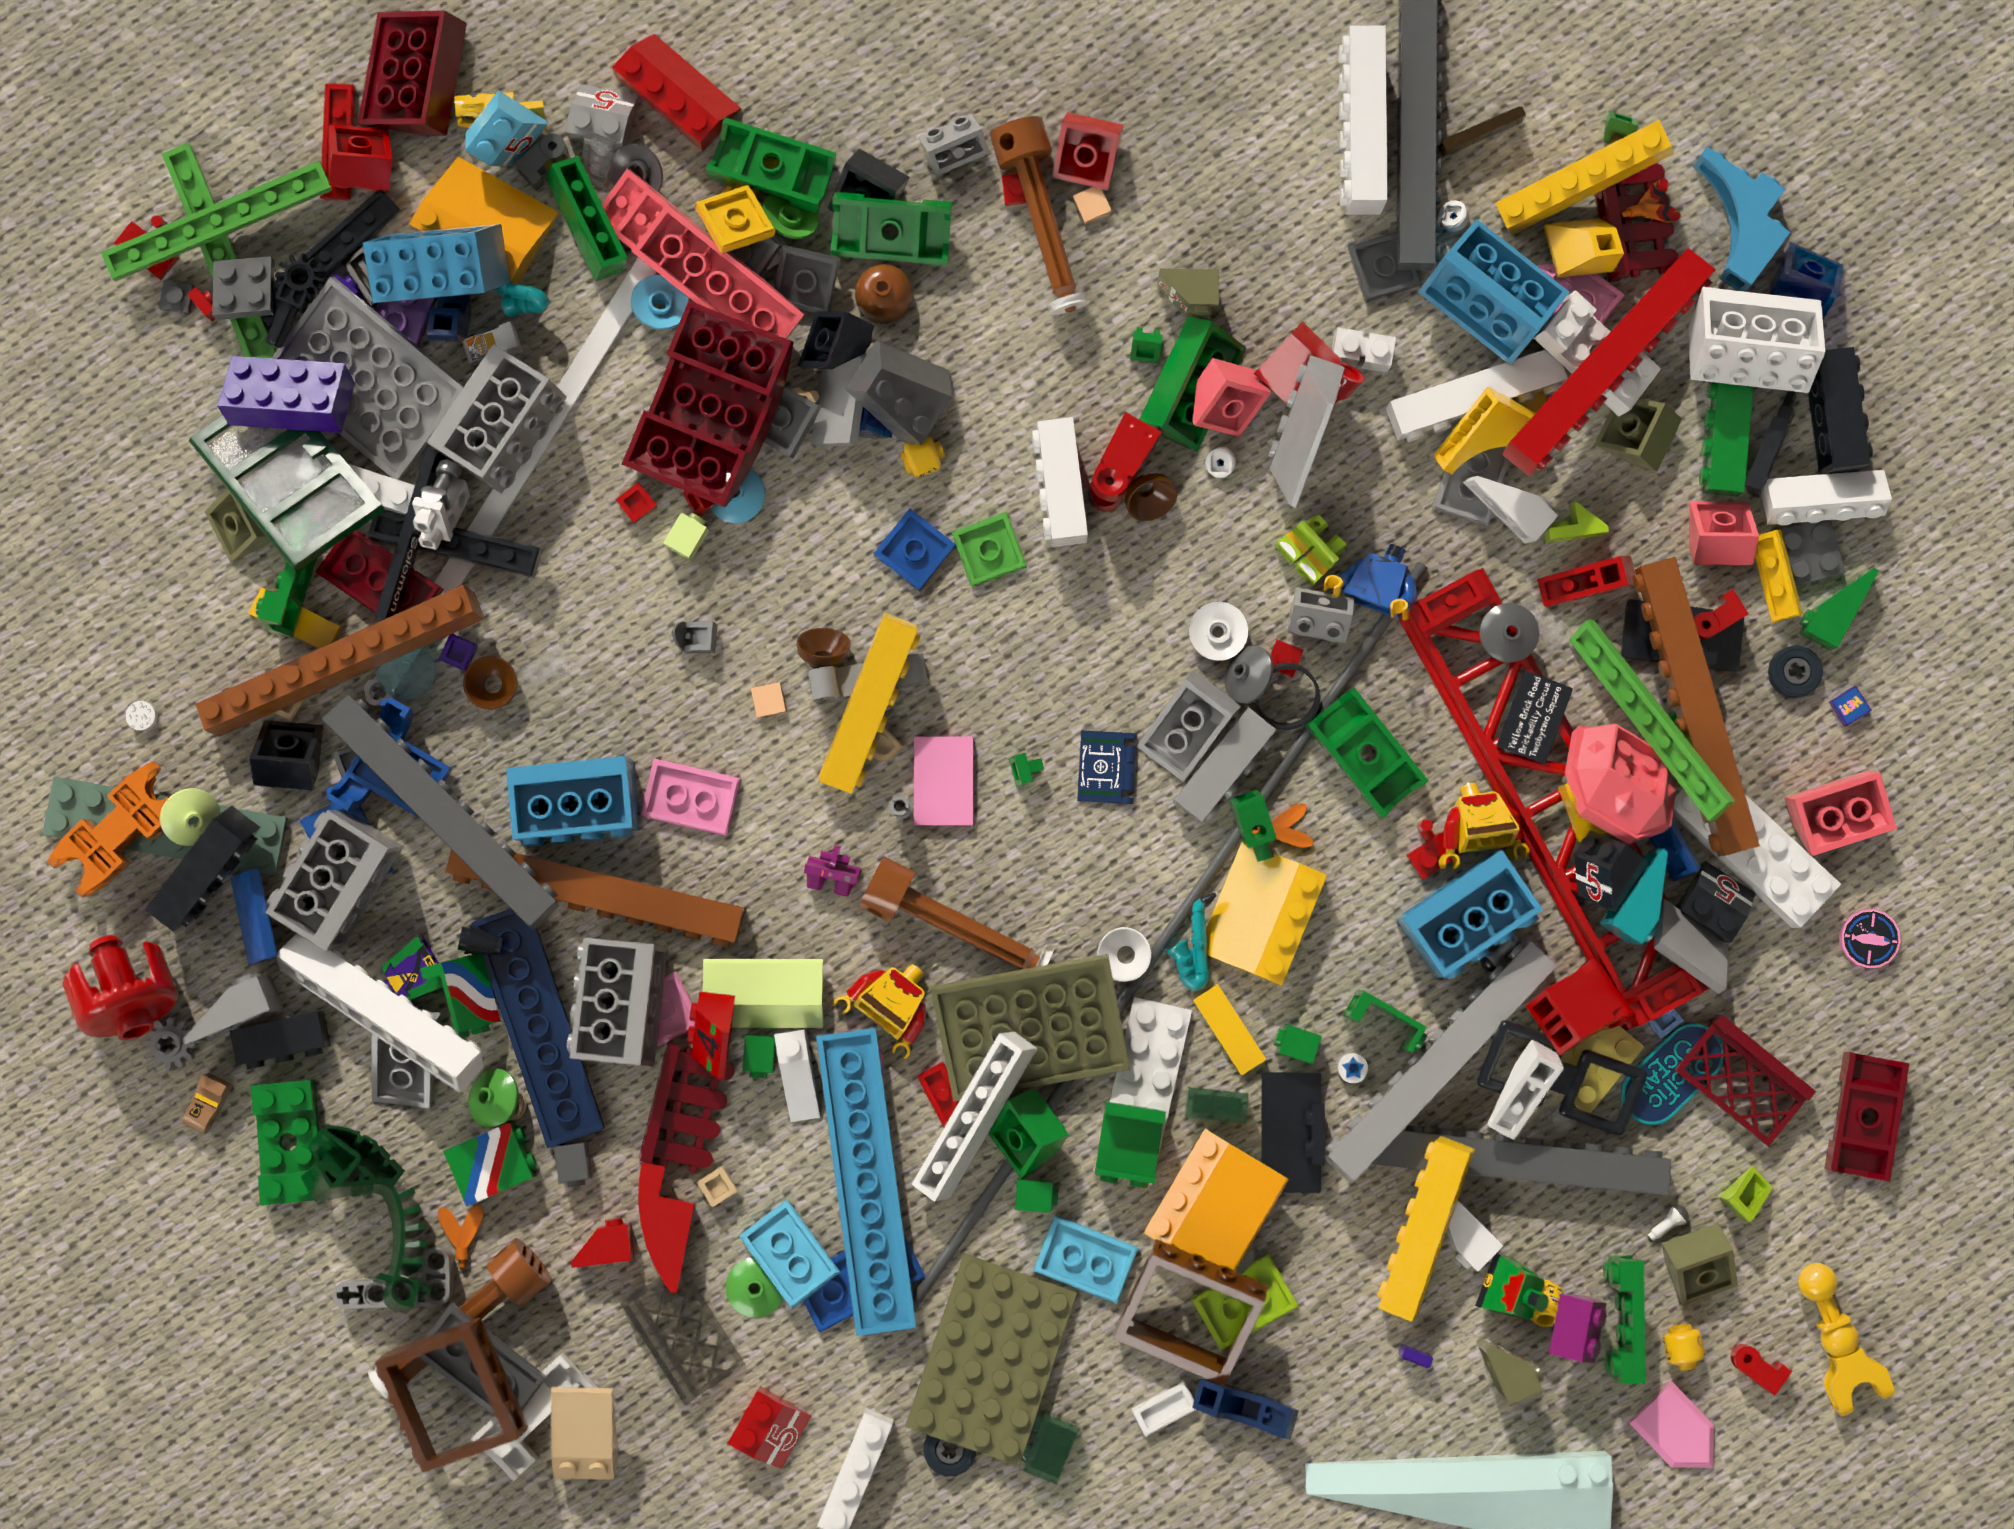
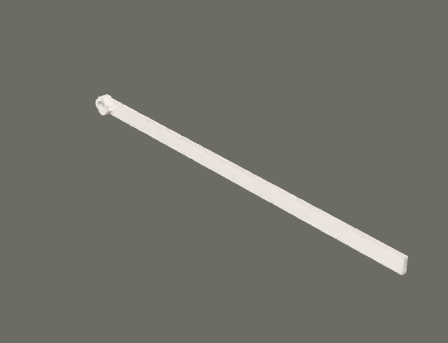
M639 257L557 386L567 396L564 408L558 415L553 417L548 425L546 435L538 440L533 447L529 460L520 466L515 474L516 477L513 484L505 489L502 494L495 489L491 491L469 526L468 531L493 536L632 314L631 294L634 287L642 279L657 274L653 268ZM449 558L434 583L444 589L442 594L463 584L474 563ZM423 647L383 664L375 678L368 680L363 690L365 691L366 701L371 705L381 707L379 705L381 700L394 699L396 689ZM383 684L386 687V696L375 700V693L372 690L375 686L380 688Z

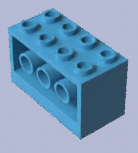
M1476 219L1444 256L1418 293L1511 365L1569 294V291Z
M501 224L391 234L363 243L373 303L485 293L510 283Z
M627 756L506 768L512 840L521 842V846H544V840L550 839L551 843L556 844L574 843L573 837L580 836L581 840L585 841L603 840V834L611 833V837L626 838L633 836L632 831L640 830L633 760ZM603 796L609 799L604 809L599 806V801L602 800ZM574 799L579 802V806L575 811L569 809ZM544 802L549 805L546 814L540 812V807L543 806Z
M1499 850L1492 852L1398 916L1396 921L1436 978L1445 977V979H1452L1465 970L1463 964L1468 961L1477 962L1490 953L1487 949L1493 944L1494 946L1497 944L1502 945L1515 935L1512 932L1517 927L1525 929L1539 919L1537 914L1543 909L1504 852ZM1493 897H1499L1501 901L1499 903L1500 908H1494L1492 904ZM1468 914H1475V925L1468 923ZM1444 930L1451 931V942L1443 940Z

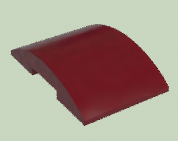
M688 300L666 354L670 359L649 411L643 410L621 465L726 507L748 475L769 432L785 386L793 341Z

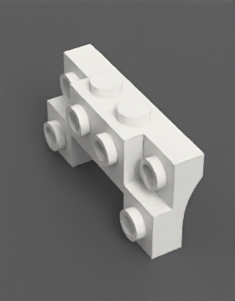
M564 1353L560 1354L542 1371L548 1378L522 1410L528 1425V1429L515 1441L484 1451L503 1469L513 1482L539 1458L523 1439L551 1414L552 1387L598 1388L585 1373L582 1374ZM494 1416L471 1438L472 1441L501 1432L502 1429L498 1419Z

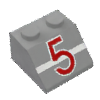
M582 84L571 103L565 133L569 141L615 151L622 146L628 145L639 96Z

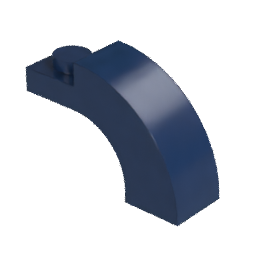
M471 294L439 297L437 308H429L427 336L431 341L462 342L465 340L471 320Z
M1200 1379L1192 1406L1193 1409L1213 1417L1240 1422L1291 1440L1299 1410L1265 1395L1228 1384L1223 1386L1206 1379Z

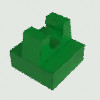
M1609 111L1605 121L1603 141L1609 143L1612 135L1615 133L1621 134L1622 138L1636 132L1638 127L1637 119Z
M1137 327L1136 331L1133 332L1130 360L1159 364L1163 338L1160 330L1154 329V333L1151 334L1144 333L1143 328Z
M1026 753L1009 758L1016 787L1033 782L1031 774L1044 770L1041 758L1028 761Z

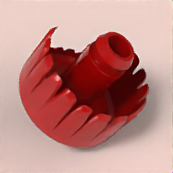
M103 936L90 943L88 955L93 957L91 964L102 994L96 986L90 987L78 963H74L70 967L69 973L66 972L62 981L75 1022L82 1033L91 1037L118 1036L119 1040H132L149 1033L154 1028L153 1022L165 1016L175 1006L178 999V991L160 946L151 942H143L151 977L145 978L143 982L142 979L137 980L125 948H120L123 942L117 936Z

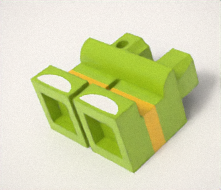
M1319 514L1310 518L1307 522L1301 521L1274 545L1291 565L1298 561L1307 551L1313 549L1294 567L1311 587L1338 562L1339 556L1347 546L1337 534L1327 543L1318 536L1328 527L1327 522Z

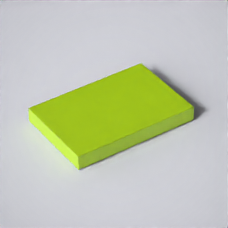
M1269 1253L1253 1261L1248 1266L1243 1276L1255 1278L1257 1282L1268 1286L1266 1302L1250 1333L1252 1334L1297 1308L1298 1304ZM1208 1287L1191 1297V1300L1220 1351L1233 1344L1251 1305Z

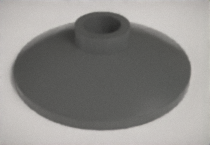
M632 143L622 146L615 152L610 163V176L614 186L624 172L630 169L657 192L660 191L663 183V170L659 159L652 150L644 145ZM639 167L643 171V176L639 174Z
M1505 603L1492 608L1484 616L1480 625L1479 633L1483 648L1491 657L1502 662H1517L1526 658L1534 651L1539 640V626L1536 618L1527 608L1518 604ZM1509 626L1516 629L1515 637L1507 635L1506 630Z
M1248 646L1232 658L1225 675V687L1228 695L1234 701L1243 704L1251 703L1259 699L1266 692L1273 676V661L1270 654L1259 646Z

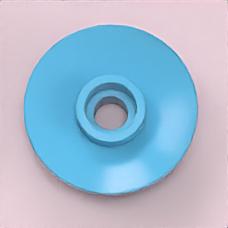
M652 275L642 279L634 287L631 294V307L637 319L646 326L660 330L670 329L679 325L689 297L663 276ZM660 303L664 306V309H657L654 305Z
M750 469L740 486V495L738 497L732 498L726 507L714 503L711 511L718 518L729 523H742L752 519L761 510L765 499V489L762 480L753 470Z

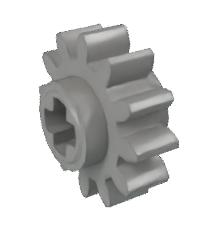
M175 1017L168 1018L166 1026L164 1021L157 1020L155 1024L158 1030L152 1029L147 1033L152 1038L142 1042V1045L150 1046L151 1051L145 1054V1058L156 1057L153 1064L154 1067H160L165 1062L166 1071L173 1070L175 1064L179 1068L186 1067L184 1058H195V1055L190 1052V1048L197 1047L199 1044L185 1045L183 1040L191 1031H185L188 1025L187 1021H181L176 1026L177 1021ZM166 1039H174L172 1042L176 1045L174 1049L167 1050L169 1045L165 1043Z

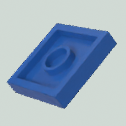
M909 508L873 555L920 591L956 544Z

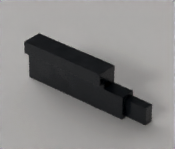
M1787 392L1777 416H1773L1745 482L1747 493L1754 497L1760 498L1795 413L1792 407L1796 399V392Z

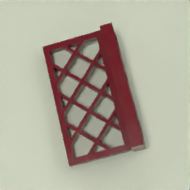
M1715 1014L1708 1023L1709 1027L1676 1066L1674 1071L1769 1147L1806 1100L1810 1101L1817 1091L1724 1015ZM1712 1034L1722 1040L1723 1053L1707 1054L1706 1042ZM1728 1046L1735 1052H1728ZM1701 1049L1702 1055L1695 1056ZM1740 1055L1745 1059L1746 1072L1731 1073L1729 1056ZM1723 1057L1725 1074L1710 1075L1708 1058ZM1703 1059L1704 1076L1693 1077L1684 1069L1691 1060ZM1751 1065L1754 1066L1758 1071H1752ZM1752 1075H1765L1768 1078L1769 1091L1754 1092ZM1747 1076L1748 1093L1733 1095L1731 1077ZM1726 1078L1728 1095L1716 1096L1713 1094L1710 1079ZM1698 1080H1705V1086ZM1774 1084L1782 1090H1775ZM1787 1093L1795 1100L1787 1111L1777 1112L1775 1094ZM1770 1095L1772 1112L1756 1114L1754 1096ZM1749 1097L1751 1114L1739 1115L1735 1112L1733 1098ZM1728 1099L1729 1106L1722 1100ZM1778 1115H1783V1117L1778 1122ZM1772 1116L1774 1128L1767 1137L1758 1130L1757 1117ZM1751 1118L1752 1125L1745 1119Z

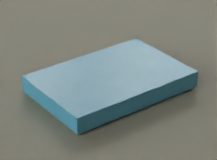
M785 1200L739 1236L791 1309H794L841 1273L788 1200Z
M1054 1215L1033 1271L1117 1304L1139 1247Z

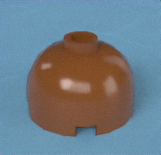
M878 264L869 267L861 274L856 283L855 300L858 309L865 318L881 324L896 322L907 314L912 304L913 290L910 280L902 270L893 265Z

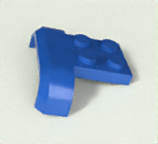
M393 698L381 700L379 703L381 706L379 718L391 728L392 731L389 735L395 741H398L400 738L404 741L413 719L412 709ZM404 741L412 749L409 755L416 762L422 759L433 770L430 776L437 783L441 779L444 782L453 770L451 767ZM357 755L342 779L335 786L326 789L328 800L348 812L358 809L373 791L418 817Z

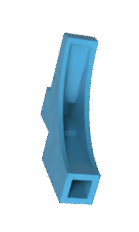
M1707 146L1693 167L1710 182L1718 193L1727 212L1731 232L1728 260L1719 279L1733 287L1736 291L1746 292L1790 234V231L1785 229L1780 221L1767 216L1786 189L1775 178L1767 176L1763 172L1754 180L1747 171L1734 166L1726 160L1722 153L1712 150Z

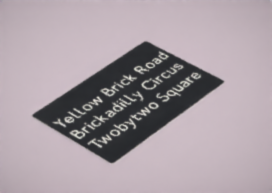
M1525 670L1497 746L1545 764L1573 688Z

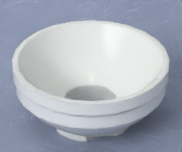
M1120 927L1108 932L1100 941L1097 949V956L1109 955L1113 979L1121 982H1128L1141 977L1151 962L1152 952L1148 940L1139 931L1128 927ZM1124 946L1131 947L1135 952V958L1129 964H1123L1118 959V951Z

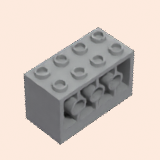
M493 344L427 443L446 457V459L456 463L460 468L502 494L505 489L513 484L516 477L515 474L520 466L525 464L531 457L532 449L537 441L546 435L548 425L553 417L558 415L564 408L567 396L550 379Z
M345 809L327 810L326 813L323 812L319 815L314 823L315 832L311 838H306L298 850V853L301 855L296 863L290 864L284 872L283 879L285 881L280 889H275L267 901V904L270 906L265 912L325 951L344 946L404 848L398 842Z
M583 938V944L579 945L577 959L581 962L580 972L576 974L574 979V991L577 992L576 1004L572 1005L570 1019L574 1022L573 1032L569 1034L567 1039V1051L570 1052V1058L655 1066L668 947L654 944ZM613 998H615L614 1005H612Z

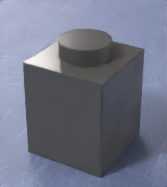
M588 1142L554 1147L558 1183L567 1182V1187L585 1185V1179L592 1178Z

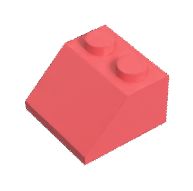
M1212 358L1197 380L1193 423L1195 426L1240 437L1269 397L1271 391L1254 374L1256 370Z
M1689 501V549L1693 563L1705 566L1753 565L1759 535L1749 502Z

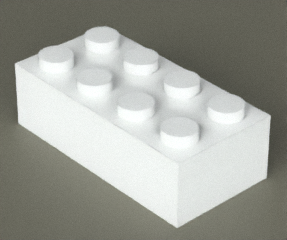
M1073 417L1037 421V430L1032 431L1034 454L1040 453V459L1036 460L1037 482H1043L1044 488L1039 489L1041 511H1047L1048 518H1043L1045 540H1051V547L1086 543L1088 532Z

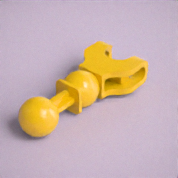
M1812 1263L1801 1270L1798 1276V1287L1807 1299L1816 1302L1823 1319L1816 1323V1327L1821 1330V1344L1825 1351L1829 1353L1827 1356L1830 1366L1825 1374L1823 1385L1834 1410L1841 1417L1851 1414L1854 1410L1851 1394L1854 1387L1858 1384L1870 1382L1875 1393L1883 1399L1893 1397L1895 1389L1887 1368L1871 1357L1866 1356L1864 1349L1858 1346L1859 1334L1855 1326L1850 1323L1851 1318L1844 1313H1839L1833 1298L1838 1286L1836 1274L1825 1264Z

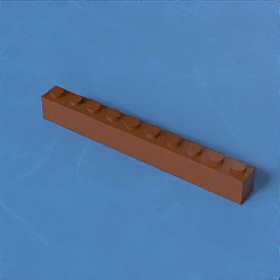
M1676 557L1642 565L1634 570L1636 575H1633V583L1638 593L1641 592L1644 604H1641V610L1645 621H1649L1651 625L1650 641L1653 649H1658L1661 660L1658 662V669L1661 677L1667 680L1669 690L1666 691L1667 700L1670 707L1675 708L1678 718L1675 719V725L1735 801L1716 821L1709 822L1700 811L1704 823L1709 824L1711 834L1708 836L1710 847L1713 852H1717L1718 857L1759 847V840Z
M461 585L196 703L195 705L204 731L218 737L223 736L484 620L485 618L475 592L465 585Z
M452 850L450 851L445 873L453 874V881L470 884L471 879L482 881ZM519 853L512 857L519 865L523 862L527 863L537 874L533 879L541 886L547 883L558 895L554 898L556 902L557 900L569 902L567 907L569 909L585 912L586 907L598 909L596 915L614 919L615 914L626 916L625 922L643 926V922L648 921L655 923L654 929L668 933L672 932V928L684 930L683 936L700 940L701 935L713 937L712 943L729 947L730 941L738 942L746 908ZM482 881L481 887H482V888H486V889H490V888Z

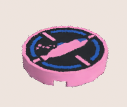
M1875 909L1859 910L1853 913L1842 924L1839 933L1840 948L1854 965L1863 968H1878L1891 962L1898 953L1901 943L1900 930L1895 921L1886 913Z

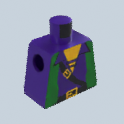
M424 936L415 937L381 967L387 977V980L383 982L390 988L391 992L397 994V996L403 995L410 1001L444 989L440 976L426 980L422 978L420 968L439 963Z

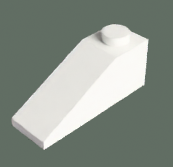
M1479 476L1467 478L1463 482L1524 543L1535 542L1558 517L1552 510L1553 505L1542 496L1539 497L1538 495Z
M806 1029L774 1034L790 1121L796 1122L820 1118Z
M1534 1040L1530 1041L1516 1061L1487 1123L1490 1128L1513 1140L1564 1069L1556 1052Z
M1457 1201L1447 1230L1452 1248L1458 1253L1454 1258L1465 1269L1468 1270L1472 1267L1479 1271L1503 1245Z

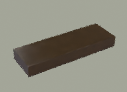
M1518 106L1443 139L1438 148L1442 158L1521 124L1526 117L1523 107Z

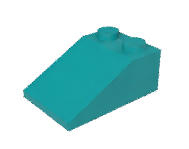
M1663 848L1647 852L1644 858L1649 863L1618 912L1608 910L1599 923L1628 944H1643L1644 941L1648 943L1658 929L1655 925L1660 916L1668 852Z

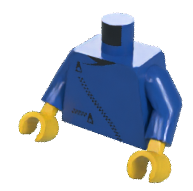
M1389 544L1384 557L1369 553L1365 559H1360L1339 575L1327 576L1323 591L1332 588L1333 597L1336 598L1340 596L1341 590L1344 589L1345 596L1353 597L1355 604L1399 620L1401 615L1403 620H1408L1409 610L1418 598L1415 578L1411 575L1408 567L1401 564L1406 550L1395 544Z

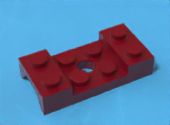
M1844 1051L1839 1077L1842 1085L1833 1139L1829 1140L1825 1170L1890 1182L1910 1063ZM1867 1108L1873 1109L1876 1114V1119L1871 1125L1864 1124L1861 1119L1862 1112Z

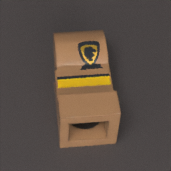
M210 1073L201 1075L197 1084L199 1087L183 1118V1124L203 1134H206L211 1129L233 1087V1084Z

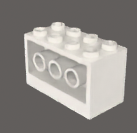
M1708 287L1702 288L1688 329L1691 380L1809 393L1825 354L1821 300Z

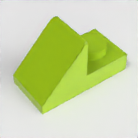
M1574 501L1570 504L1572 525H1569V521L1551 523L1552 528L1544 531L1546 543L1604 536L1609 532V527L1578 502Z

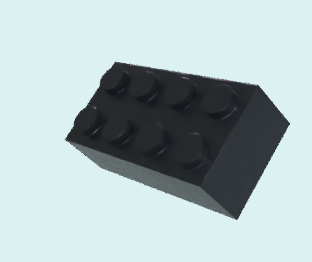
M1854 347L1825 350L1810 391L1807 393L1819 475L1857 472L1869 465L1873 457L1872 445L1870 442H1867L1866 431L1869 427L1868 416L1866 413H1863L1862 407L1865 397L1864 387L1862 384H1859L1858 379L1860 358L1858 355H1855Z
M230 806L216 816L145 908V911L173 932L182 925L187 928L207 908L205 903L220 891L224 885L222 881L228 874L231 875L241 863L239 858L255 845L258 840L255 834L261 827L234 806Z

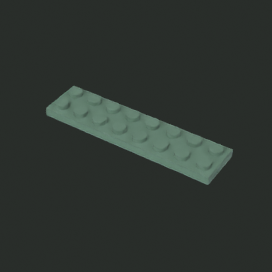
M54 776L42 835L63 838L82 819L91 820L97 826L116 808L115 804L107 797L115 787ZM154 794L158 800H163L166 797H169ZM220 806L221 813L229 807ZM237 809L261 828L255 834V837L258 838L257 842L247 853L245 852L239 858L241 863L236 869L247 871L258 868L260 873L277 876L288 818ZM191 817L188 824H195L198 821V817ZM163 832L155 840L147 839L141 833L125 849L183 859L192 846L179 845L171 841Z

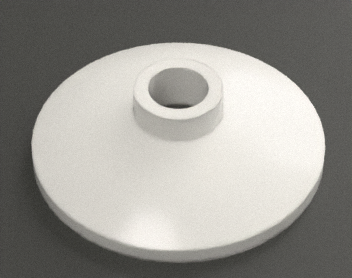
M1212 602L1202 606L1194 614L1189 626V637L1193 647L1200 655L1210 660L1223 661L1234 657L1243 649L1248 638V625L1242 612L1235 606L1225 602ZM1215 627H1220L1223 629L1224 634L1222 637L1216 638L1212 630Z

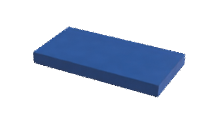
M904 1234L910 1282L912 1285L926 1276ZM845 1251L831 1258L841 1273L803 1301L819 1333L853 1316Z

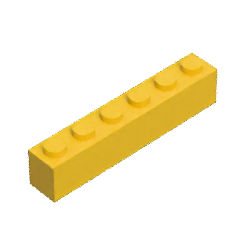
M1657 120L1507 196L1495 204L1511 235H1514L1673 155L1674 151L1660 120Z
M883 613L819 773V782L852 794L855 786L861 787L866 771L862 770L866 759L871 761L877 744L873 743L877 732L882 734L888 719L887 716H884L888 705H894L899 692L898 689H895L898 678L904 679L910 662L906 661L910 650L915 652L921 635L917 634L918 627L916 624L888 613Z
M1440 1136L1435 1143H1429L1424 1159L1429 1160L1426 1170H1420L1415 1183V1187L1419 1188L1416 1199L1411 1198L1405 1214L1410 1217L1407 1225H1402L1397 1235L1396 1242L1400 1244L1397 1254L1392 1253L1387 1265V1270L1391 1271L1388 1281L1382 1282L1377 1294V1298L1381 1299L1379 1309L1411 1322L1419 1315L1475 1151L1474 1148Z

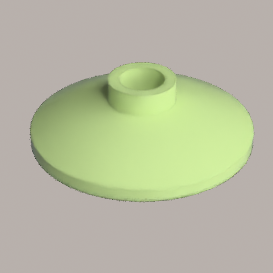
M197 788L183 789L174 793L164 803L160 813L161 828L171 841L179 845L193 846L210 822L221 814V809L216 799L210 793ZM191 817H198V821L195 824H188Z

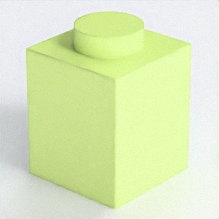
M692 512L689 516L680 513L663 542L664 545L692 561L709 533L708 528L704 526L706 521Z

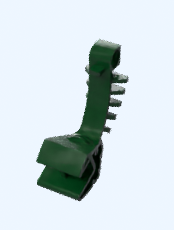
M326 1125L308 1144L309 1148L323 1159L312 1165L301 1176V1179L315 1202L349 1196H368L372 1193L383 1196L392 1223V1256L388 1275L379 1273L372 1282L385 1285L383 1301L389 1309L406 1314L414 1308L417 1294L424 1296L431 1294V1286L420 1284L421 1281L406 1278L418 1272L425 1261V1258L414 1257L424 1251L426 1241L405 1243V1240H413L425 1230V1223L405 1227V1221L412 1220L421 1212L419 1205L403 1210L401 1204L412 1198L416 1194L415 1190L412 1187L400 1194L397 1193L394 1185L404 1174L405 1170L394 1159L390 1160V1154L382 1145L378 1146L376 1140L365 1134L361 1136L360 1132L350 1128ZM395 1287L401 1288L405 1292V1301L399 1300L395 1296Z

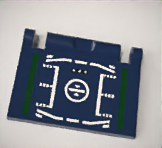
M1081 730L1077 801L1119 804L1134 803V798L1121 797L1122 790L1134 791L1137 747L1124 746V740H1137V733Z

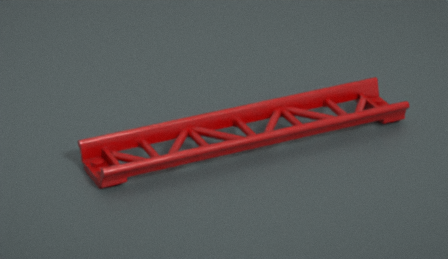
M1484 568L1477 569L1414 603L1409 610L1408 620H1403L1401 615L1399 622L1493 792L1499 793L1502 800L1519 813L1523 831L1521 842L1529 847V857L1586 960L1595 955L1615 987L1621 992L1637 1017L1624 1024L1623 1027L1627 1031L1631 1028L1642 1026L1708 990L1709 987L1676 963L1647 978L1657 950L1654 948L1655 935L1647 943L1633 983L1627 990L1604 951L1607 946L1621 938L1611 931L1597 938L1573 895L1577 894L1576 882L1572 881L1576 879L1575 865L1565 870L1577 841L1572 824L1570 823L1555 862L1531 819L1535 815L1563 801L1559 789L1525 807L1501 765L1503 763L1566 776V764L1546 760L1545 764L1518 754L1499 751L1503 749L1497 746L1499 737L1493 740L1521 667L1523 666L1525 670L1544 677L1532 654L1520 661L1510 662L1483 731L1459 687L1506 662L1490 657L1453 677L1431 636L1436 634L1482 644L1480 631L1451 626L1488 605L1492 609L1503 604ZM1509 626L1506 630L1507 635L1515 637L1516 629ZM1564 714L1558 730L1569 748L1574 730ZM1636 842L1628 845L1644 858ZM1663 892V893H1662V900L1665 899V900L1668 901L1666 895H1665L1664 892Z

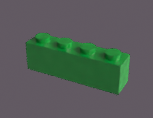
M579 156L552 164L546 181L595 282L622 273L628 258Z
M1708 382L1706 395L1707 398H1711L1710 409L1706 410L1704 416V427H1708V438H1704L1701 448V454L1706 456L1705 467H1702L1699 473V485H1703V493L1738 497L1745 491L1754 387Z

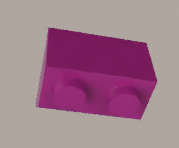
M1560 1293L1549 1354L1582 1363H1595L1601 1351L1600 1336L1602 1327L1607 1320V1312L1605 1311L1607 1303L1590 1296Z

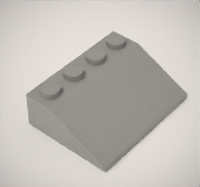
M1311 355L1307 366L1300 365L1295 380L1300 382L1297 391L1291 390L1286 407L1291 408L1288 416L1282 415L1277 432L1282 433L1280 440H1273L1268 457L1273 458L1270 470L1289 505L1295 508L1333 410L1344 367Z

